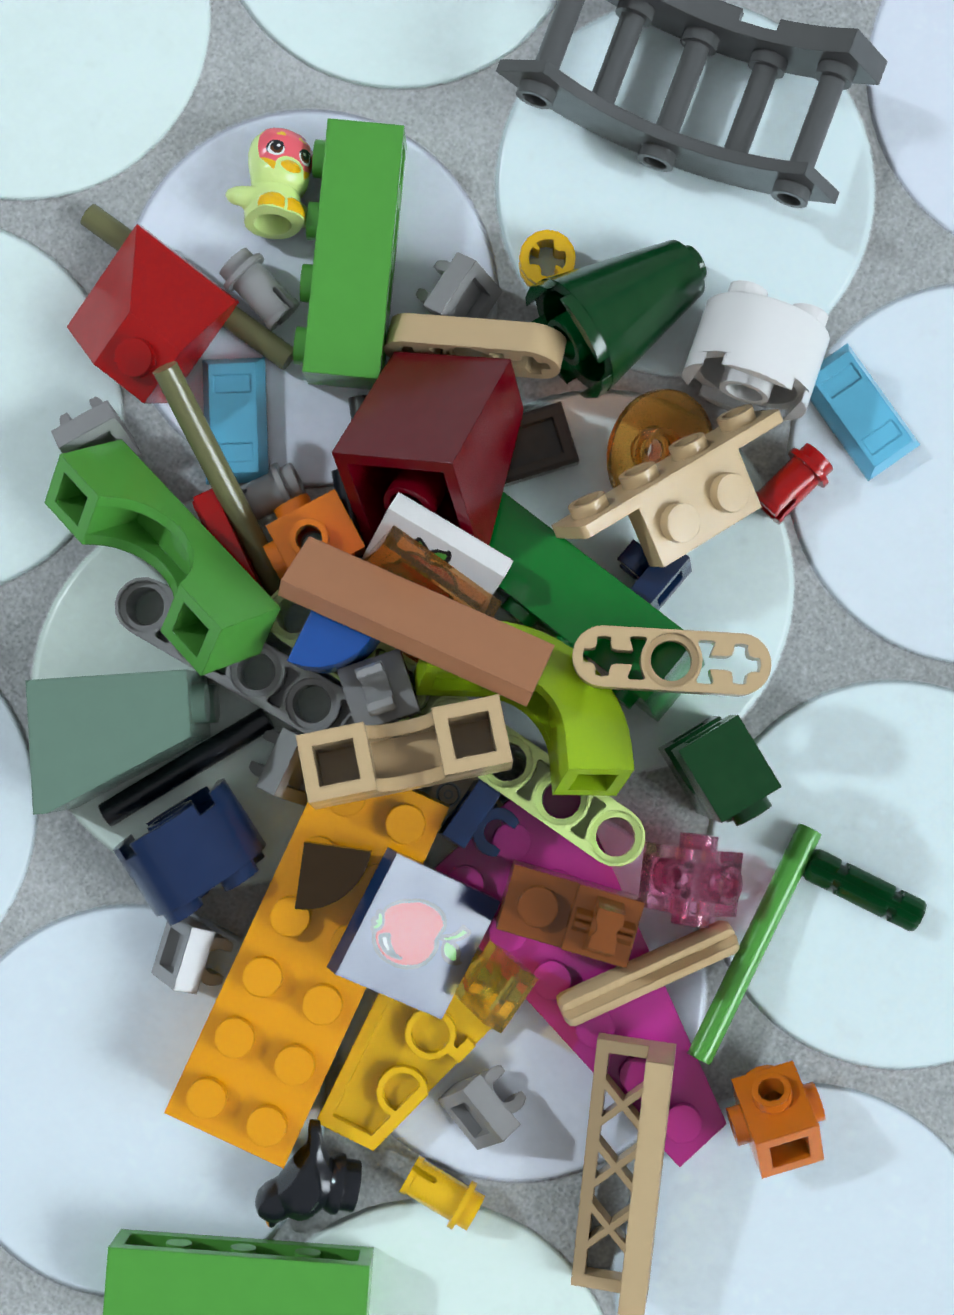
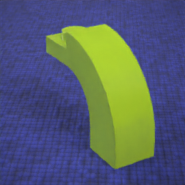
M502 621L555 645L527 707L499 695L500 701L516 707L527 715L542 734L549 756L552 795L617 796L635 768L628 724L612 689L591 687L578 677L573 667V649L570 646L542 631ZM421 659L418 660L414 671L416 695L470 697L497 695L495 692ZM595 670V675L601 676V674L597 670Z

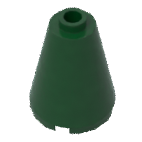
M669 240L542 279L529 288L525 297L526 306L536 301L539 317L532 322L550 326L560 331L566 337L567 344L558 376L566 384L577 378L588 387L580 395L585 398H598L609 391L704 293V278L707 275V270L701 255L695 248L690 245L685 246L677 240Z

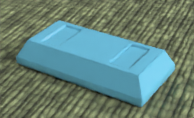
M848 343L823 360L810 401L867 481H870L920 446V444Z
M265 357L202 360L204 416L238 483L246 484L269 473Z

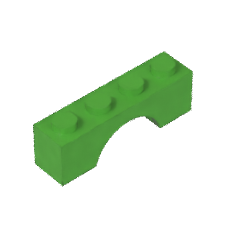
M122 439L59 455L44 503L82 545H101L126 551L150 564L164 577L172 590L174 599L161 632L200 676L261 653L281 607Z

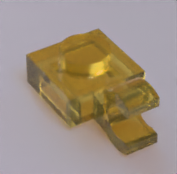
M490 940L482 952L477 949L464 975V979L459 984L454 995L483 1024L502 1033L539 978L510 952Z

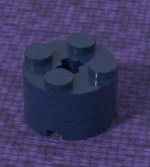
M223 778L218 780L211 790L206 786L146 823L149 832L135 840L131 834L113 849L156 916L163 915L171 926L197 911L203 905L201 898L219 883L225 891H229L257 873L259 868L256 864L265 857L262 850L265 848L266 842Z

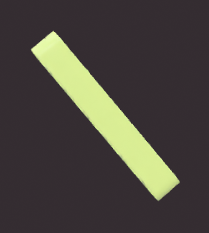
M278 589L271 598L281 609L271 632L293 648L300 633H289L286 630L284 618L287 610L296 603L278 596ZM380 642L366 659L395 650L396 648ZM403 654L408 672L414 675L417 663ZM337 672L329 673L340 681ZM417 695L422 713L399 720L398 722L426 715L432 711L431 708L470 699L465 696ZM506 725L509 744L521 748L525 753L526 768L523 774L512 781H502L494 774L478 776V778L597 861L608 866H624L633 862L641 854L645 845V830L641 820L632 811L610 796L580 795L581 803L578 810L568 818L559 819L550 816L543 805V795L545 790L551 785L548 753ZM610 818L625 820L631 826L634 833V842L631 848L620 856L605 854L599 848L596 841V832L599 825Z

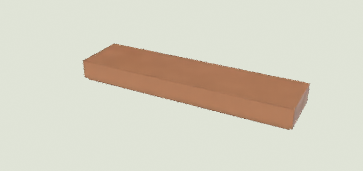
M311 536L307 538L282 577L279 586L278 596L526 707L555 646Z

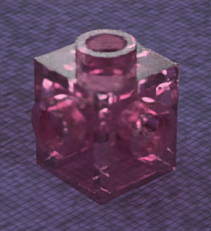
M680 832L679 844L645 842L638 897L645 903L644 908L671 913L670 922L673 924L708 928L710 917H736L738 899L743 886L741 875L743 852L718 849V836Z

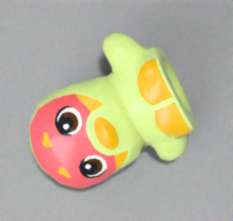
M270 128L257 135L251 142L248 152L251 186H235L228 189L225 194L231 204L243 208L245 227L257 236L268 239H286L296 235L301 228H306L308 207L301 202V198L309 185L313 152L306 140L293 131L284 128Z

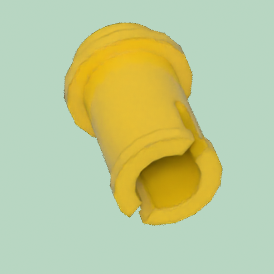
M421 1155L417 1158L399 1190V1193L406 1194L449 1220L446 1227L451 1230L457 1225L467 1231L485 1198V1195L475 1190L476 1182L472 1180L469 1185H466L426 1161L425 1157Z

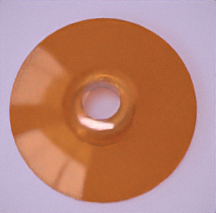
M655 389L638 396L628 404L616 420L607 446V472L613 489L621 484L619 475L624 471L644 462L654 461L658 463L670 456L668 447L675 441L694 433L703 432L707 434L712 431L710 420L698 401L678 390ZM651 445V452L648 456V450Z

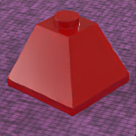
M136 224L67 325V328L92 363L142 403H168L153 375V371L166 363L177 361L186 379L239 304V301L142 225Z

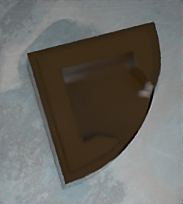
M305 841L295 909L321 908L344 897L364 875L372 850Z

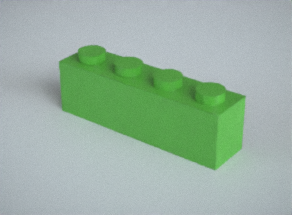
M328 118L326 140L315 139L312 176L313 178L322 179L319 202L309 201L306 217V239L315 241L313 265H302L300 277V302L309 303L307 327H296L293 347L294 365H303L302 372L308 384L371 390L385 367L386 354L384 352V345L390 322L407 150L404 125Z
M121 1229L108 1246L103 1315H369L374 1247Z

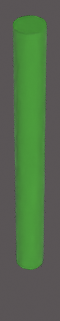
M798 824L739 945V950L735 953L687 1054L711 1065L822 836L818 831L806 825Z

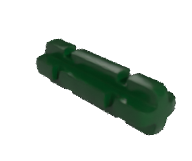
M814 850L803 873L805 880L825 890L831 887L833 888V894L881 918L887 915V921L907 931H914L919 926L927 907L924 900L903 890L896 892V886L852 864L847 863L843 866L841 865L842 859L824 850Z

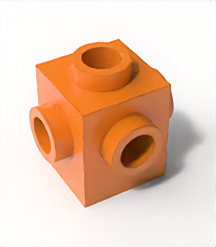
M335 489L314 500H311L308 493L288 500L274 510L278 519L265 525L273 541L265 544L263 548L280 579H282L302 548L304 539L310 534L322 535V542L356 557L364 555L366 547Z
M793 1060L776 1066H758L750 1070L746 1075L731 1079L736 1105L726 1108L730 1127L737 1146L749 1143L762 1179L824 1160L818 1123L826 1120L824 1108L814 1082L802 1084Z

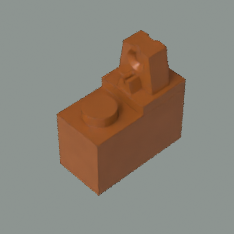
M513 859L496 918V929L627 968L645 903L635 894Z

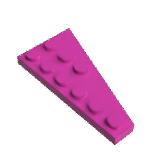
M551 785L545 790L543 795L545 810L550 816L559 819L572 816L578 810L581 803L580 795H552ZM510 799L501 808L511 811L519 821L517 827L512 829L502 821L495 819L490 821L484 829L486 840L500 850L496 857L482 854L475 848L472 840H470L464 849L455 848L434 867V869L491 895L500 902L513 859L622 891L611 866L597 861ZM596 833L597 844L599 848L605 853L603 846ZM498 907L479 948L593 1073L599 1032L677 1044L664 1151L681 1167L727 1123L698 1059L687 1054L691 1043L666 987L663 986L578 1026H570L565 1022L557 1004L556 996L559 992L617 966L568 952L553 945L496 929ZM639 927L629 961L650 952ZM610 1053L608 1074L624 1094L644 1081L646 1059ZM642 1097L632 1103L639 1113Z

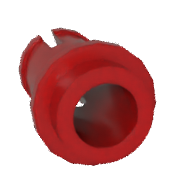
M806 443L800 450L792 448L788 452L790 460L762 488L756 491L762 506L760 509L779 525L817 485L824 488L829 483L826 476L833 471V467L826 457L809 443Z

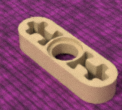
M400 313L394 315L391 319L384 352L389 358L394 352L511 359L515 377L549 379L556 377L560 373L567 340L560 331L535 322Z
M600 625L586 630L579 636L572 654L573 667L578 677L587 685L599 689L741 697L761 688L771 672V657L766 646L758 638L744 633ZM597 639L610 640L611 651L632 654L633 648L630 639L645 640L639 661L643 680L628 678L632 664H613L609 669L608 676L595 675V665L591 662H584L583 653L584 651L595 650ZM665 642H675L687 650L690 656V668L683 678L667 681L656 675L651 666V655L658 645ZM699 643L712 644L713 647L709 658L715 659L729 658L734 652V647L745 648L746 659L757 661V672L748 673L744 677L743 684L733 683L732 672L710 669L708 676L711 684L697 683L703 662Z

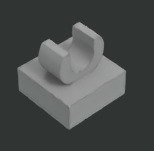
M457 252L451 262L439 260L433 266L441 275V278L430 293L425 289L419 288L416 296L432 315L485 319L503 291L476 260Z
M96 396L89 400L92 409L74 419L66 412L60 416V426L51 431L62 453L122 439L137 456L141 455L134 437L108 400L102 402Z
M395 649L337 669L354 723L364 722L365 725L389 724L422 713L401 650Z
M282 728L281 732L274 730L265 731L263 738L275 745L265 765L255 761H251L249 765L250 771L259 777L256 787L273 796L306 806L308 799L295 736L300 734L286 728Z
M188 916L171 926L167 922L151 973L172 990L197 995L200 982L209 986H216L222 984L224 976L216 970L205 968L209 953L216 949L232 952L234 944L192 916Z
M501 1065L455 1083L438 1099L439 1103L477 1150L504 1142L521 1125L512 1113L517 1112L524 1105L526 1100L524 1093L520 1091L512 1094L502 1102L493 1090L495 1081L505 1072Z

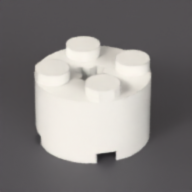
M744 280L733 281L728 292L714 295L707 301L682 372L683 380L687 385H689L693 378L698 380L702 384L699 396L728 411L742 405L752 404L754 411L768 409L786 410L783 421L799 419L806 413L829 344L830 337L825 328L829 316L821 308L811 304L795 303L791 305L768 297V292L756 283Z

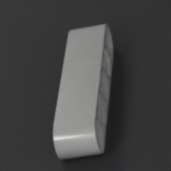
M149 577L135 578L127 582L118 591L115 600V614L120 624L131 633L193 668L161 632L174 599L170 586ZM157 591L164 601L162 616L151 625H143L136 616L135 607L142 595ZM266 642L261 653L258 655H267L275 666V676L268 687L262 690H253L247 685L244 679V668L250 658L205 674L208 678L304 734L354 724L342 686L317 672L296 667L287 661L289 655ZM312 686L322 687L327 691L331 699L329 714L317 723L306 721L298 710L300 695L305 689Z

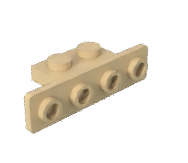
M746 404L721 414L716 419L719 427L707 434L703 432L694 433L675 441L668 447L671 455L658 463L654 461L644 462L624 471L619 475L621 484L609 492L596 491L573 501L568 506L570 515L552 525L556 538L588 539L628 515L650 567H666L762 507L739 448L781 424L783 418L779 409L754 411L752 404Z

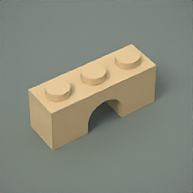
M499 694L433 707L430 713L405 721L382 725H365L364 722L295 735L308 803L317 810L511 770L513 759Z

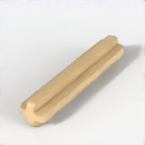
M718 920L628 961L627 968L617 966L559 992L556 999L560 1012L568 1025L578 1026L737 953L739 950L737 936L728 921Z

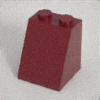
M394 352L332 451L366 548L369 546L398 492L485 544H490L524 412L511 359Z

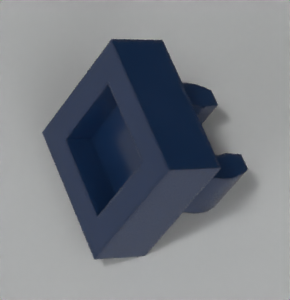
M634 539L617 558L621 563L619 567L636 580L630 589L657 610L665 604L692 572L690 557L686 554L666 567H650L641 544Z
M478 779L472 782L438 833L463 849L472 840L473 845L479 852L487 856L496 857L500 850L486 840L484 835L486 825L490 821L497 819L506 826L515 829L519 821L511 811L505 808H492L501 793Z

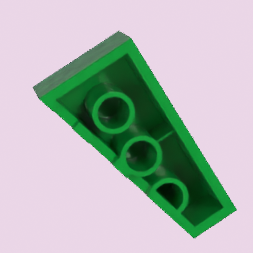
M503 492L489 546L513 560L510 569L496 591L506 599L500 607L518 623L530 628L537 624L552 637L557 638L572 649L583 632L600 625L683 630L564 538H556L552 528ZM597 639L595 650L584 651L583 657L595 665V669L601 676H608L609 669L613 664H632L628 678L643 680L639 661L645 640L630 639L633 652L630 654L611 651L610 640ZM665 642L653 650L651 666L660 678L667 681L679 680L689 671L690 656L682 645L675 642ZM612 689L618 702L626 708L631 709L636 704L657 722L660 721L681 695V693Z

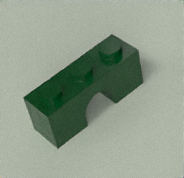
M728 715L723 719L720 716H711L658 748L696 813L721 823L734 821L735 825L739 826L754 819L772 806L767 796L782 787L739 715Z

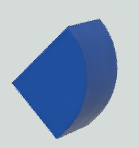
M311 610L287 661L307 671L333 673L337 672V669L363 661L376 649L381 641Z

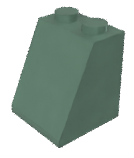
M187 669L25 680L33 815L77 808L210 737V723H218L220 718L217 685H208L207 676H200L197 671Z

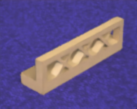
M599 1032L595 1054L571 1285L620 1293L618 1315H645L677 1044ZM610 1053L645 1058L644 1081L624 1094L608 1074ZM607 1091L615 1102L604 1109ZM642 1097L639 1113L632 1103ZM623 1111L638 1130L637 1143L618 1156L603 1138L601 1131L603 1124ZM600 1153L608 1164L597 1171ZM635 1159L634 1172L632 1174L626 1165ZM616 1173L630 1190L631 1198L629 1205L611 1217L594 1195L595 1187ZM593 1214L601 1225L591 1231ZM626 1221H628L627 1234L619 1227ZM609 1234L624 1253L622 1272L588 1267L589 1248Z

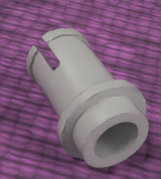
M243 248L221 268L219 274L226 281L223 287L228 293L235 290L266 323V327L273 331L295 312L300 303L262 265L264 257L260 253L253 255L247 248Z
M277 462L270 465L271 472L240 486L257 520L274 513L278 506L288 500L306 493L304 485L292 463L282 467Z

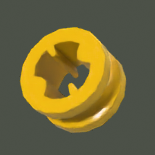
M553 230L537 231L529 236L522 245L519 256V271L521 278L528 287L542 279L552 277L541 275L540 265L530 264L529 262L531 255L539 258L540 248H553L554 258L564 259L565 266L561 268L555 265L554 275L552 276L574 270L576 260L574 246L560 232Z

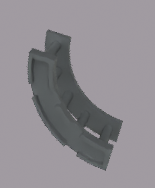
M557 0L535 60L500 59L496 72L517 87L516 96L521 101L536 108L551 109L577 125L638 153L637 159L649 168L670 172L675 167L714 181L771 194L772 198L776 201L794 208H805L809 201L836 204L840 192L814 168L842 91L851 88L852 84L879 85L888 62L858 28L818 26L780 19L777 30H772L741 21L744 15L743 8L721 0H607L617 6L615 13L619 20L592 91L559 70L585 0ZM650 25L681 38L680 43L684 47L656 124L615 105L643 27ZM716 53L747 62L752 70L724 147L680 134L707 57L713 56ZM785 73L816 79L818 85L790 161L748 154L775 80L783 78Z

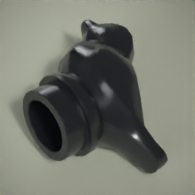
M310 1119L306 1143L292 1156L277 1177L265 1182L259 1188L255 1198L257 1214L266 1221L268 1227L272 1228L278 1222L287 1218L296 1221L310 1220L322 1209L330 1215H336L338 1211L353 1213L360 1192L362 1177L361 1160L347 1158L346 1154L341 1152L330 1155L323 1144L320 1120Z

